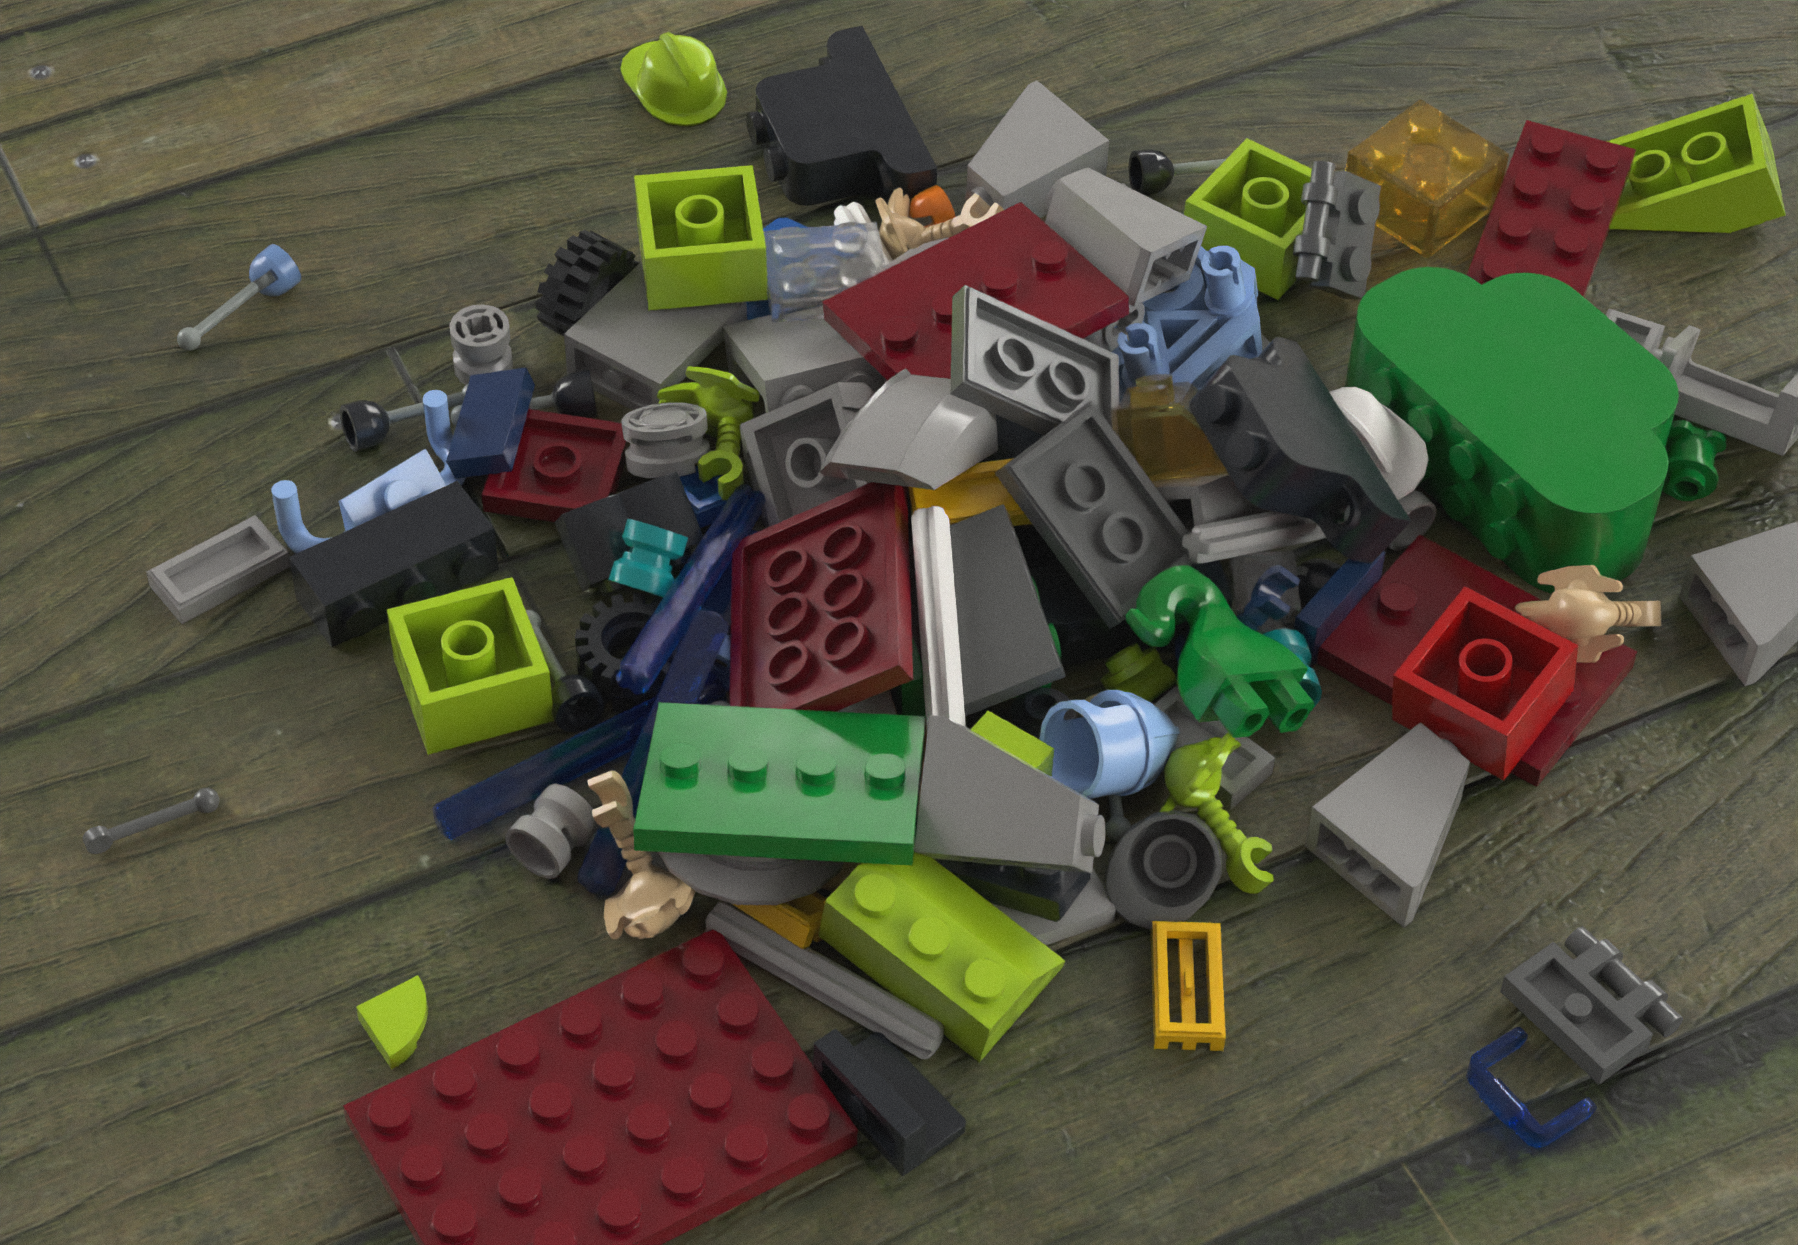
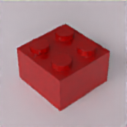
M1464 587L1394 673L1392 720L1410 730L1419 723H1422L1441 739H1446L1454 744L1461 755L1468 759L1470 763L1505 780L1574 691L1578 645L1489 598Z

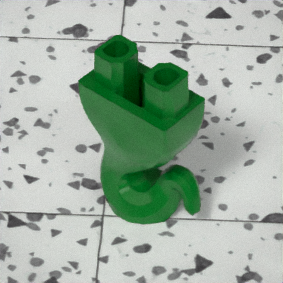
M1189 565L1174 566L1155 576L1142 587L1136 599V609L1131 608L1126 614V621L1144 643L1151 647L1167 646L1174 637L1175 626L1187 621L1190 629L1179 658L1177 684L1184 704L1199 723L1220 721L1233 738L1249 737L1254 732L1260 730L1267 717L1280 733L1297 731L1312 711L1314 701L1299 684L1308 670L1307 666L1282 644L1252 630L1240 622L1230 609L1219 588L1208 577Z

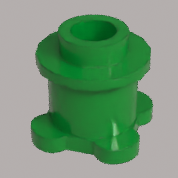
M1686 420L1673 421L1665 446L1668 455V471L1662 491L1680 501H1694L1709 496L1718 484L1719 476L1714 467V459L1717 453L1726 449V435L1716 430L1706 431L1693 427Z

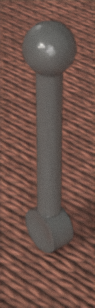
M201 788L195 793L193 799L110 829L104 826L93 827L85 832L83 842L89 853H103L111 847L113 841L196 811L205 814L211 813L219 805V795L214 789Z

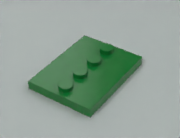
M659 702L633 828L634 851L912 866L925 741V716Z

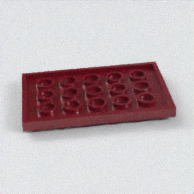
M714 929L343 1105L345 1120L418 1245H662L856 1146L858 1130L724 936Z

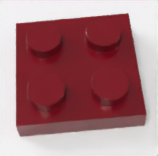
M528 409L513 469L509 472L488 475L482 492L483 511L555 522L564 513L616 494L626 463L625 450L630 446V443L624 440L622 423Z

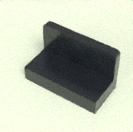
M836 1028L814 1042V1068L857 1129L902 1176L912 1171L965 1133V1118L881 1032L873 1033L854 1047Z

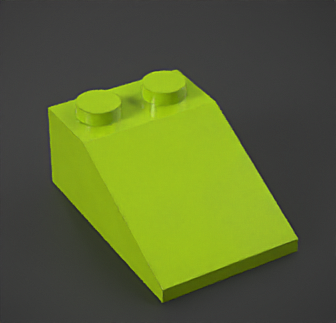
M1753 94L1607 141L1636 149L1634 162L1610 229L1731 233L1786 215L1772 143Z

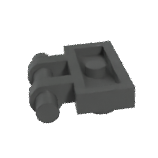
M1314 161L1310 183L1303 184L1301 203L1306 205L1302 235L1295 237L1293 255L1298 257L1295 278L1311 282L1312 287L1343 299H1362L1365 295L1367 277L1371 270L1370 256L1375 222L1380 209L1379 195L1381 186L1347 171L1335 172L1336 165L1334 163Z
M1580 926L1565 941V947L1576 956L1575 959H1572L1556 943L1552 942L1505 975L1500 992L1596 1083L1601 1084L1648 1049L1653 1033L1643 1025L1644 1023L1648 1022L1666 1038L1679 1028L1683 1017L1666 1002L1668 994L1652 980L1642 981L1622 962L1623 953L1609 940L1603 939L1599 941L1586 928ZM1601 981L1605 982L1621 999L1617 1001L1599 983Z

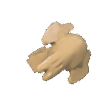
M901 188L893 191L888 204L881 197L875 200L882 218L878 235L892 260H895L910 249L918 248L924 243L946 237L950 238L1004 210L995 202L990 207L980 195L974 194L963 205L961 215L925 228L918 221L908 218L910 199L907 194L903 196Z
M1594 565L1568 566L1541 573L1537 578L1538 583L1552 585L1555 588V592L1552 593L1549 600L1522 602L1515 607L1516 612L1520 613L1521 616L1577 644V663H1595L1599 660L1602 652L1623 644L1624 637L1621 634L1604 635L1609 627L1662 626L1661 601L1609 600L1603 592H1621L1623 585L1618 580L1600 575L1597 567Z
M611 770L588 779V787L597 793L602 802L601 807L592 810V815L598 825L602 828L609 827L613 837L617 838L618 848H622L621 854L623 859H627L626 866L628 870L632 871L633 876L624 884L617 895L605 900L604 920L606 930L611 939L620 938L623 929L631 937H638L639 939L653 938L655 935L670 928L680 915L688 911L696 891L671 872H666V870L653 865L651 862L653 858L650 852L634 851L633 828L635 819L633 817L631 795L621 775Z

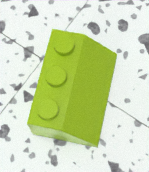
M916 852L913 854L912 866L860 863L826 899L818 934L820 938L894 996L941 1022L945 1027L944 1035L979 1063L1062 969L1065 960L936 860Z

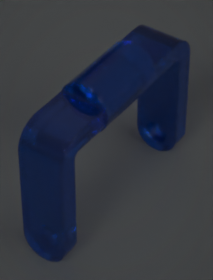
M1516 1027L1471 1056L1466 1078L1479 1093V1098L1507 1128H1512L1529 1146L1543 1148L1586 1121L1595 1112L1597 1105L1589 1097L1584 1098L1544 1125H1540L1519 1098L1487 1069L1519 1049L1526 1042L1528 1034L1521 1027Z

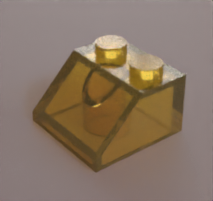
M1156 374L1137 378L1135 380L1136 387L1126 389L1116 409L1119 438L1151 481L1229 474L1189 408L1190 400L1199 391L1190 382L1173 383V377L1170 374Z

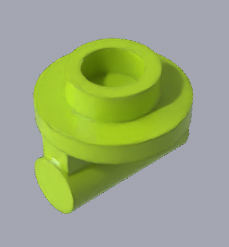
M1134 643L1105 661V665L1110 672L1103 676L1100 681L1105 689L1131 692L1148 702H1152L1176 684V677L1171 668L1163 664L1159 657L1160 654L1155 647L1142 651L1138 643Z

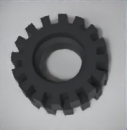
M580 231L578 237L572 235L567 239V249L560 247L554 254L557 258L555 265L553 266L548 263L544 271L545 274L549 275L547 281L540 282L537 292L543 295L536 300L535 309L540 311L537 315L539 322L543 323V326L564 336L579 319L638 265V262L634 260L636 257L634 253L593 231Z
M633 593V602L624 603L622 594L611 596V608H607L602 601L592 606L593 617L585 613L580 620V630L576 629L577 670L579 675L588 678L596 686L604 703L606 704L611 699L613 712L623 714L626 704H635V714L647 713V702L653 701L657 710L659 702L667 703V693L677 700L683 694V684L689 685L693 668L690 625L687 618L682 620L681 610L675 605L666 610L665 599L656 595L651 604H646L645 593ZM629 645L648 646L658 651L648 659L634 662L623 661L611 656L614 651Z

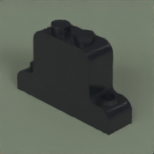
M863 26L839 30L833 33L827 41V56L819 59V66L769 76L757 84L756 111L748 112L746 115L748 133L753 145H761L764 150V163L770 181H779L785 196L791 202L810 206L872 192L879 194L888 204L891 194L897 188H901L903 196L907 194L911 201L919 192L937 185V166Z
M1275 337L1258 357L1248 359L1236 355L1229 356L1190 400L1189 408L1242 495L1262 509L1311 519L1321 528L1333 547L1347 558L1371 564L1410 524L1411 519L1296 341Z

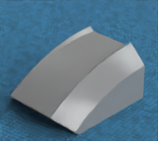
M905 368L878 389L852 418L829 451L820 473L823 476L935 490L998 451L996 414L951 395V379L911 375Z
M837 382L740 425L743 457L765 529L870 483L868 481L823 476L820 473L829 451L841 432L874 394L873 390L865 382Z

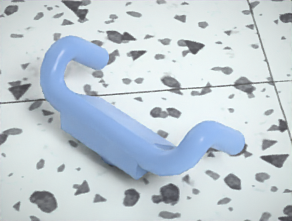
M428 391L423 396V406L428 440L436 455L443 461L444 469L439 473L426 449H423L339 500L345 527L344 532L453 482L458 481L460 485H463L466 477L455 479L446 463L453 434L450 427L447 395L443 391ZM288 480L276 482L271 489L279 532L287 546L297 554L330 539L315 537L304 526L295 483Z

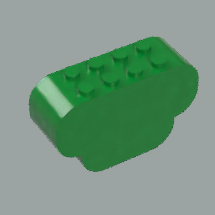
M1420 267L1400 272L1367 291L1358 305L1344 387H1357L1370 392L1382 405L1414 428L1424 440L1429 461L1425 476L1418 485L1443 507L1450 518L1459 521L1477 537L1493 557L1501 559L1525 582L1539 590L1551 594L1555 592L1554 586L1538 583L1537 578L1541 573L1568 566L1594 565L1597 567L1600 575L1618 581L1632 574L1643 559L1668 471V455L1665 446L1679 397L1677 383L1669 369L1576 290L1564 282L1549 276L1535 273H1512L1496 277L1481 285L1471 277L1454 270L1439 267Z

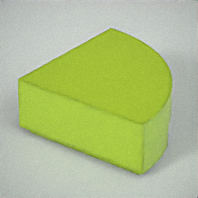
M418 975L356 1006L359 1022L391 1070L402 1064L414 1053L417 1048V1041L426 1024L428 1016L427 999L424 986Z

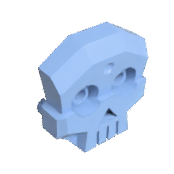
M1200 246L1190 279L1171 288L1175 289L1173 292H1163L1142 302L1145 307L1142 323H1134L1125 327L1129 341L1126 334L1123 332L1119 333L1118 347L1112 353L1119 356L1120 426L1130 420L1150 416H1175L1191 429L1197 421L1189 408V402L1226 359L1231 355L1252 359L1261 354L1262 339L1260 317L1257 308L1258 289L1255 268L1242 261L1239 253L1234 248L1217 246L1206 251Z

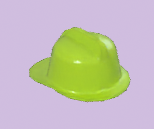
M670 32L663 33L658 41L647 42L631 49L622 59L620 71L624 81L638 97L643 107L653 117L667 124L678 126L703 124L715 118L725 106L727 90L721 75L717 71L713 53L703 42L693 37L674 35Z

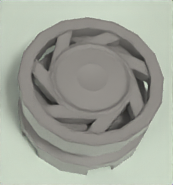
M689 403L652 404L637 408L627 413L621 419L624 440L630 443V446L625 450L627 471L635 476L658 478L676 471L679 477L696 472L695 463L703 455L710 452L709 441L703 438L704 433L708 430L706 411L698 405Z

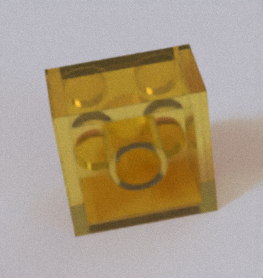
M1420 99L1351 149L1347 155L1345 171L1381 186L1379 195L1380 209L1375 225L1428 259L1492 210L1505 176L1509 153Z

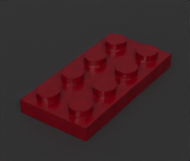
M1526 120L1466 275L1483 285L1496 277L1512 273L1541 274L1564 282L1585 298L1630 174L1636 149Z

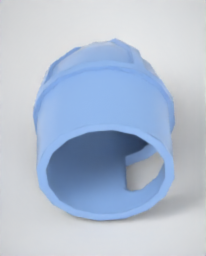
M1106 690L1098 693L1090 702L1086 700H1068L1059 702L1050 708L1042 722L1039 740L1054 748L1052 778L1088 799L1107 795H1131L1154 783L1163 771L1171 752L1175 750L1177 736L1180 732L1178 726H1174L1167 714L1142 697L1121 690ZM1070 709H1074L1083 715L1081 718L1064 719L1065 712Z

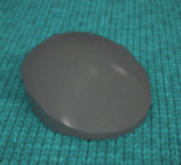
M1177 810L1155 812L1133 824L1113 847L1106 863L1104 887L1108 898L1116 908V912L1127 923L1147 930H1151L1152 921L1184 922L1188 920L1210 899L1221 878L1223 854L1219 841L1209 826L1198 817Z

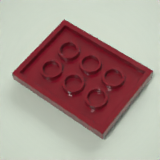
M1022 202L822 301L824 320L887 381L905 368L911 375L951 379L952 297L964 285L1082 339L1129 315V296Z
M870 482L732 543L729 706L836 712L913 680L907 486Z
M1419 534L1321 644L1317 664L1392 705L1394 673L1464 587L1516 612L1515 607L1519 603L1541 601V599ZM1622 644L1602 652L1599 660L1595 663H1576L1574 691L1516 764L1511 773L1537 787L1631 671L1637 651Z

